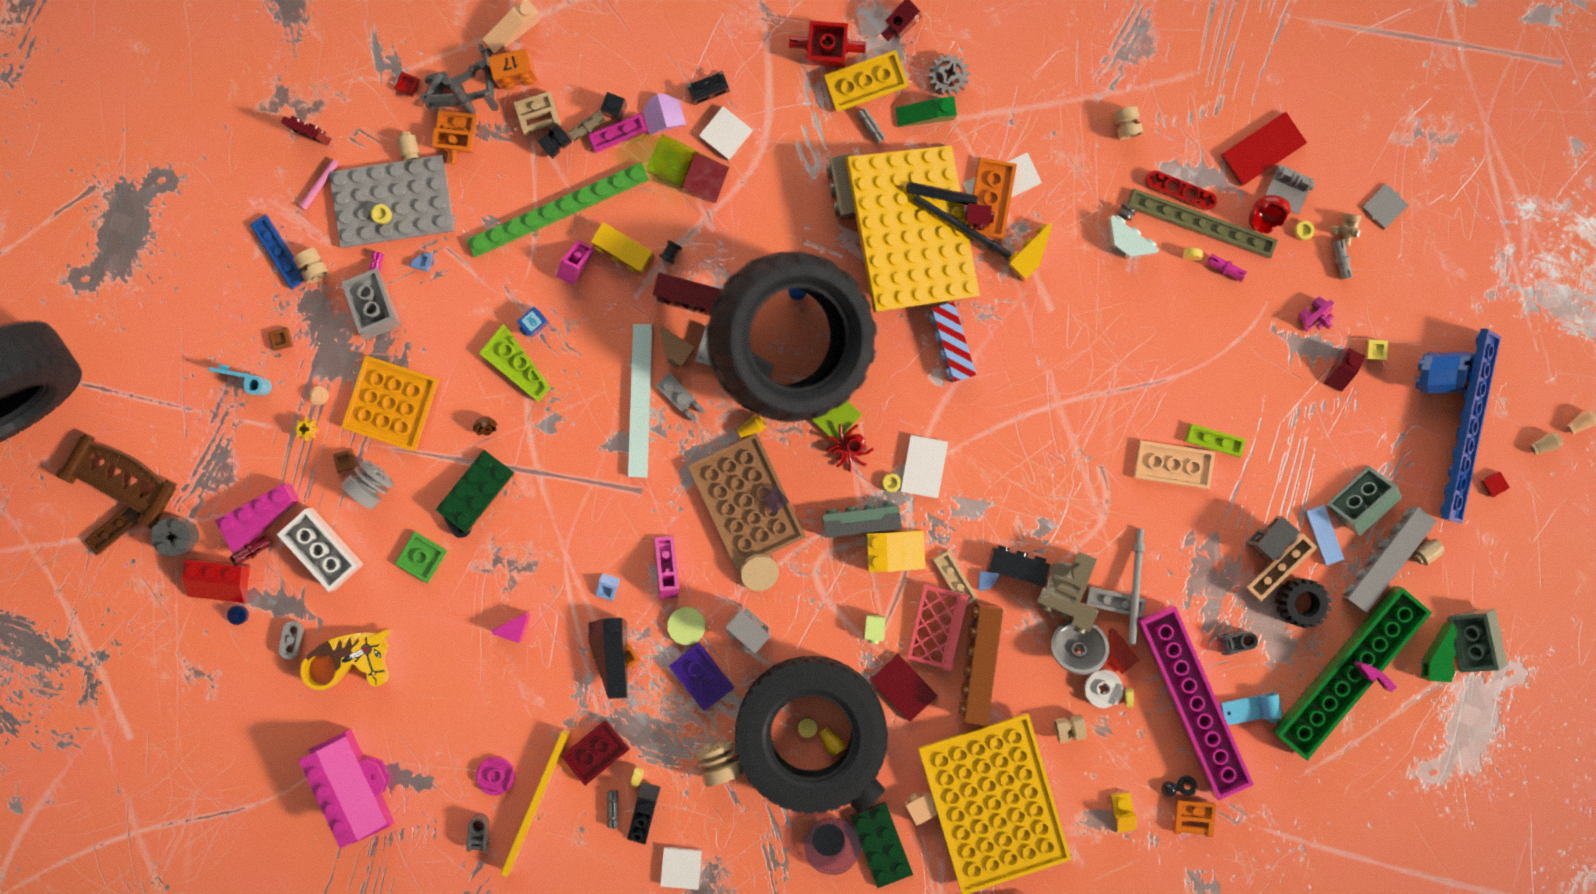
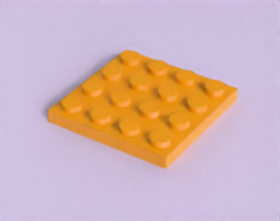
M365 355L341 428L416 452L440 379Z

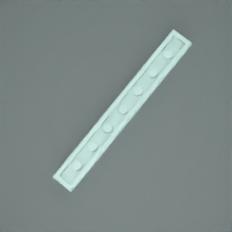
M633 324L628 477L648 478L653 325Z

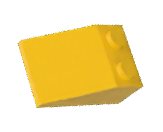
M924 530L866 533L869 573L925 569Z

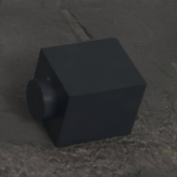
M607 92L600 108L602 114L621 121L627 107L626 99Z

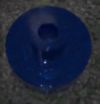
M242 605L231 607L227 613V618L233 625L243 624L249 617L247 608Z

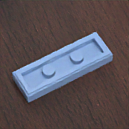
M1325 505L1305 511L1324 565L1327 566L1344 560Z

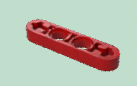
M1154 170L1145 177V184L1148 188L1199 209L1211 210L1217 204V197L1212 192L1163 172ZM1156 175V179L1158 181L1162 182L1164 181V179H1166V181L1164 182L1163 187L1161 188L1160 186L1162 185V183L1156 182L1155 184H1152V179H1150V177ZM1169 182L1176 183L1177 190L1175 192H1170L1167 189ZM1187 189L1194 191L1195 196L1193 199L1186 198L1185 191ZM1201 193L1202 195L1200 196V198L1206 199L1207 197H1209V201L1212 202V204L1206 206V202L1204 200L1200 199L1198 200V203L1196 202V200L1198 199L1199 194Z

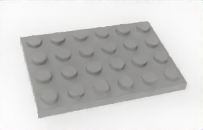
M443 155L329 172L340 248L342 249L455 232ZM383 204L390 208L392 218L387 224H378L372 219L371 211L374 206Z

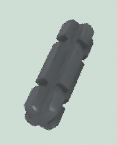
M609 790L607 792V799L609 800L607 802V818H609L607 820V827L611 829L618 826V819H616L618 816L617 790Z

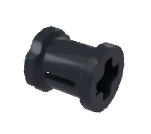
M668 240L665 250L662 254H659V257L673 265L676 255L683 248Z

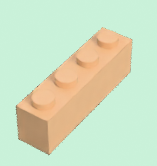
M1302 534L1294 544L1285 550L1284 555L1279 560H1275L1245 590L1261 603L1316 550L1317 546Z

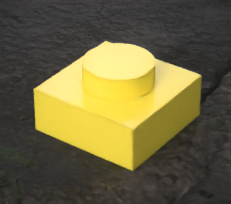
M1366 340L1365 359L1387 360L1388 341Z

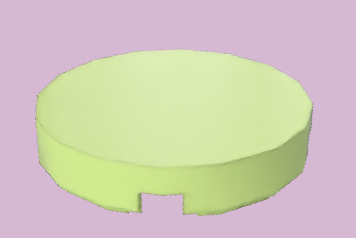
M692 607L676 609L670 615L667 623L670 637L682 645H691L698 642L706 629L703 615Z

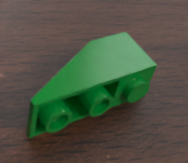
M1444 622L1422 659V679L1452 682V678L1455 675L1453 660L1456 656L1454 642L1457 637L1455 624Z

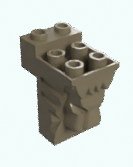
M1078 552L1073 564L1062 561L1053 563L1047 587H1043L1037 603L1041 605L1040 609L1050 613L1052 610L1059 612L1058 616L1064 619L1074 618L1071 626L1075 627L1074 631L1085 635V632L1090 633L1098 609L1080 602L1097 558Z

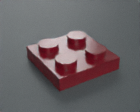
M283 116L281 124L292 131L328 146L331 141L326 136L327 132L311 123L307 124L297 117L291 116V118Z

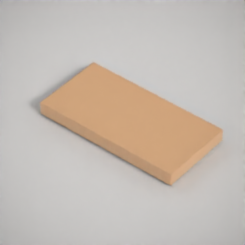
M1138 440L1133 478L1210 490L1215 452Z

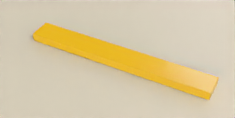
M562 730L502 868L501 875L508 877L514 866L569 737L570 731Z

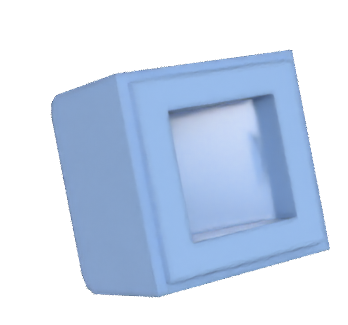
M602 574L595 596L613 601L620 579Z

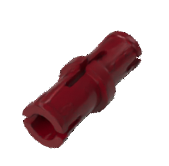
M263 536L254 543L245 545L242 550L231 555L230 559L235 566H239L244 561L255 558L258 553L270 547L271 544Z

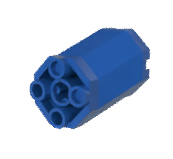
M1427 352V354L1423 355V359L1419 360L1418 370L1421 371V374L1416 380L1415 388L1420 389L1421 393H1465L1469 386L1465 384V381L1468 380L1469 372L1472 371L1473 367L1471 358L1473 352Z

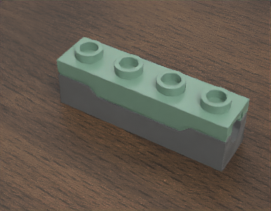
M894 502L883 503V507L876 508L875 504L865 505L864 509L857 510L856 507L845 508V512L831 509L826 510V514H822L825 538L902 529L900 508Z

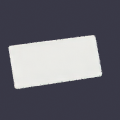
M1028 153L1008 161L1017 164L1011 198L1042 183ZM975 177L963 183L967 194L973 193Z

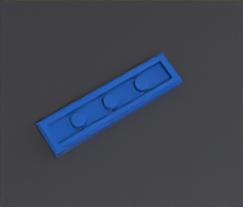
M265 214L251 223V228L290 289H294L304 283L305 280L301 275L302 270L297 268L293 261L294 255L269 216Z

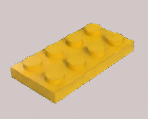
M896 50L824 75L836 113L909 88Z

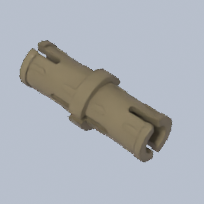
M597 110L587 119H582L580 124L568 131V134L576 142L588 132L591 133L592 129L606 119Z

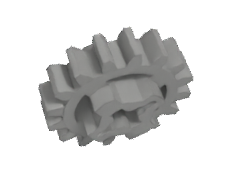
M947 53L946 58L940 55L939 61L933 60L934 66L929 67V70L933 73H929L928 78L933 79L930 81V86H936L935 92L940 89L942 96L945 92L948 93V96H951L953 91L957 95L959 88L961 90L965 89L963 83L968 84L969 79L966 77L970 75V71H965L969 65L962 64L964 58L958 60L957 54L952 58L950 53ZM950 68H952L951 76L948 79V81H946L947 73L949 72ZM937 77L941 79L942 84L938 81ZM952 83H956V84H957V85H955V86L948 87V86H949L950 84H952Z

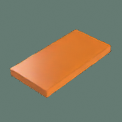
M979 157L972 195L978 197L977 204L992 206L991 211L994 212V221L990 223L988 228L976 231L985 237L1003 240L1017 164Z

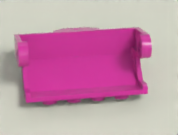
M351 729L308 749L310 754L298 760L340 849L384 830L395 822L382 796V792L386 791L391 778L387 768L381 759L372 756L364 757Z

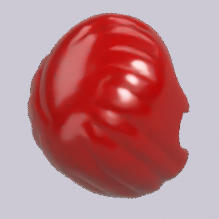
M1277 195L1263 196L1253 205L1249 214V224L1255 231L1266 234L1271 233L1275 227L1283 226L1286 222L1288 214L1291 212L1289 201Z

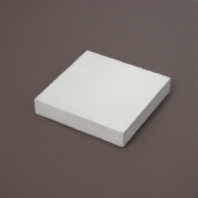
M723 106L699 137L727 160H730L753 130Z
M664 847L660 886L699 890L702 850Z

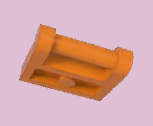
M1176 799L1173 833H1193L1213 837L1216 803ZM1182 820L1207 822L1206 827L1182 825Z

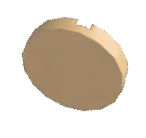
M755 554L748 557L741 567V579L744 585L754 591H764L771 588L779 577V569L775 560L765 554Z

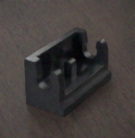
M723 71L687 84L694 105L730 92Z

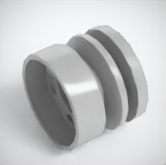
M362 459L359 462L361 467L356 466L354 468L359 477L349 474L341 483V487L355 501L373 510L381 501L377 491L387 494V488H392L395 484L381 467L366 459Z

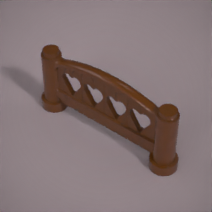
M84 433L83 436L81 435L62 468L58 469L55 476L72 484L79 478L141 513L138 522L152 529L159 522L160 516L177 489V483L166 479L164 482L150 468L129 454L108 446L95 444V437ZM93 453H97L98 457H104L105 462L92 470L91 456ZM113 462L115 466L121 467V472L108 479V464ZM129 471L132 476L136 475L138 480L124 489V474ZM145 480L148 485L152 484L154 486V490L141 497L140 484Z

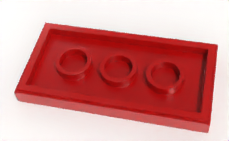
M1285 111L1221 154L1240 185L1244 186L1307 144V142Z

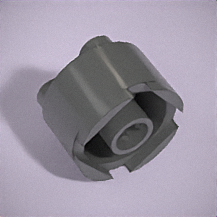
M184 517L165 518L152 527V544L157 553L161 555L178 556L187 554L194 549L199 539L197 526Z

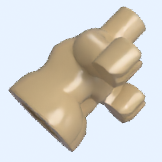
M1343 213L1342 226H1332L1331 233H1340L1344 237L1345 245L1351 246L1352 239L1360 237L1359 223L1362 215Z

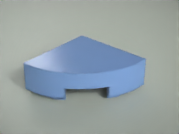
M423 253L411 261L409 267L429 272L434 254Z
M979 571L978 590L991 588L996 583L999 573Z

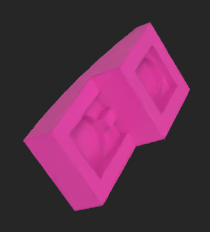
M1359 661L1354 663L1366 679L1370 681L1376 679L1384 690L1392 692L1397 688L1385 674L1376 668Z

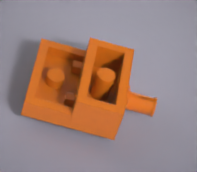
M438 110L432 147L436 150L449 152L448 164L456 165V157L459 153H474L478 118L476 114Z

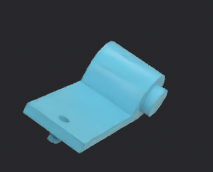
M218 364L219 369L212 367L208 369V371L245 378L244 389L251 395L266 396L271 392L272 384L267 378L229 371L230 366Z
M1279 693L1260 694L1220 703L1222 713L1228 725L1257 719H1265L1269 723L1280 721L1279 718L1283 717Z

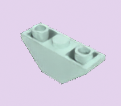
M1112 215L1107 220L1111 248L1124 258L1150 256L1160 250L1156 247L1157 244L1149 238L1146 240L1142 237L1138 229L1127 226L1125 224L1126 221L1120 216L1115 217Z

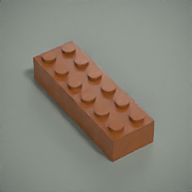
M976 603L975 607H972L971 610L973 626L969 627L968 633L971 643L966 648L968 664H964L963 670L966 680L961 685L963 702H959L958 713H960V717H962L965 723L988 726L1004 610L998 605Z

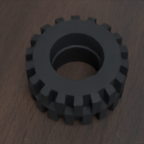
M1295 578L1294 581L1289 580L1287 585L1280 587L1283 590L1277 593L1279 599H1276V603L1279 604V607L1276 608L1278 612H1281L1280 616L1286 619V622L1302 628L1316 627V623H1323L1322 618L1328 617L1326 612L1331 610V607L1328 606V603H1331V599L1327 598L1329 595L1328 591L1323 590L1325 587L1318 584V582L1304 578ZM1307 592L1311 598V606L1308 611L1299 614L1295 608L1296 598L1301 593Z

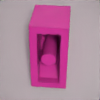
M577 240L562 258L556 277L574 285L582 275L595 249Z

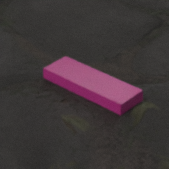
M641 113L592 132L588 134V137L596 154L645 134L648 130Z

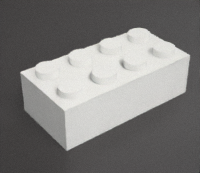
M314 508L304 509L277 534L328 592L339 588L364 565Z

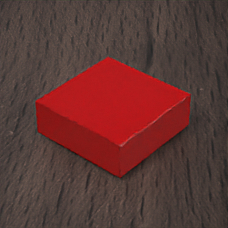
M402 71L394 89L414 97L421 80Z
M1497 471L1481 480L1490 497H1495L1510 488L1501 471Z

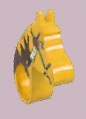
M384 630L379 634L362 632L344 635L319 645L302 662V680L312 689L324 690L338 684L355 665L360 671L367 674V681L370 685L376 687L385 684L390 675L385 657L388 648H390L386 639L391 630ZM318 655L330 656L334 659L336 673L333 680L327 685L315 682L310 675V664Z

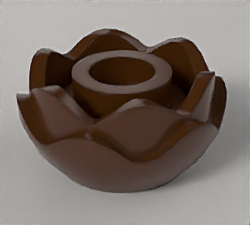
M483 416L476 420L473 431L478 436L482 434L489 436L492 432H496V426L498 425L493 418Z

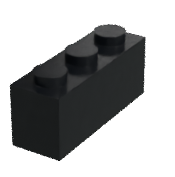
M998 545V548H992L987 570L1045 586L1051 565L1046 563L1045 558L1035 556V559L1027 557L1028 553L1018 550L1015 554L1009 552L1010 548Z

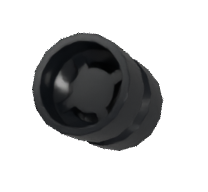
M557 123L548 129V134L543 133L536 139L552 159L560 153L561 148L565 149L573 142Z

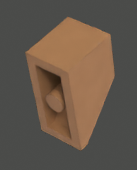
M661 327L660 333L665 356L669 358L668 363L676 368L679 365L684 367L696 348L664 327Z

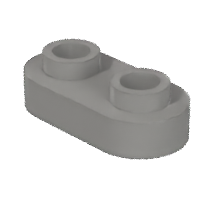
M290 621L283 626L279 654L284 659L295 658L300 653L304 627L299 621ZM293 627H296V633L292 632ZM289 646L293 647V652L288 650Z

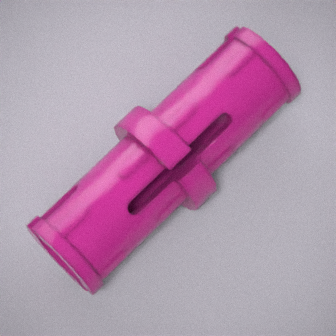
M1211 254L1209 261L1206 263L1221 271V274H1227L1239 282L1244 279V275L1247 273L1246 270L1233 265L1232 261H1225L1215 254Z

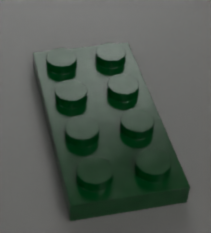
M483 450L435 510L467 534L515 473L487 451Z
M886 801L872 806L862 813L857 812L850 815L877 888L913 875Z

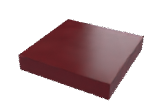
M693 152L680 188L716 203L729 167L702 154Z

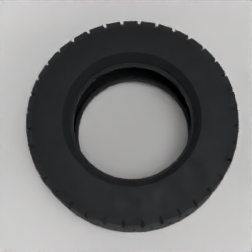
M20 321L0 326V442L27 429L33 423H37L45 415L55 410L74 392L81 381L82 371L78 362L59 334L48 323Z

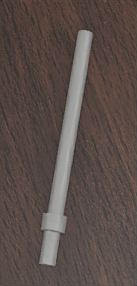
M1136 529V542L1133 544L1135 556L1128 644H1136L1142 554L1145 552V544H1143L1144 529Z

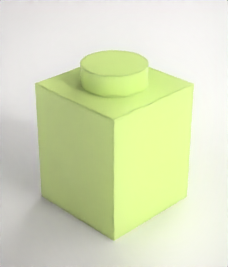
M866 614L864 639L868 640L867 643L879 644V641H884L885 616Z

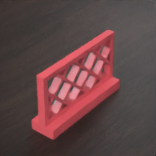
M924 584L907 659L952 671L970 594ZM927 590L935 591L939 598L929 603L926 598ZM948 595L957 597L955 605L948 608L943 600ZM941 600L946 610L937 615L931 605ZM929 607L935 617L925 621L922 617V611ZM948 612L952 620L950 624L944 627L939 617ZM936 619L941 629L932 633L927 624ZM925 626L930 636L921 640L917 632L918 629ZM944 631L947 641L940 645L934 635ZM932 637L937 647L928 652L923 642ZM919 644L926 653L921 657L912 655L914 647ZM939 649L943 655L942 663L934 661L930 654Z

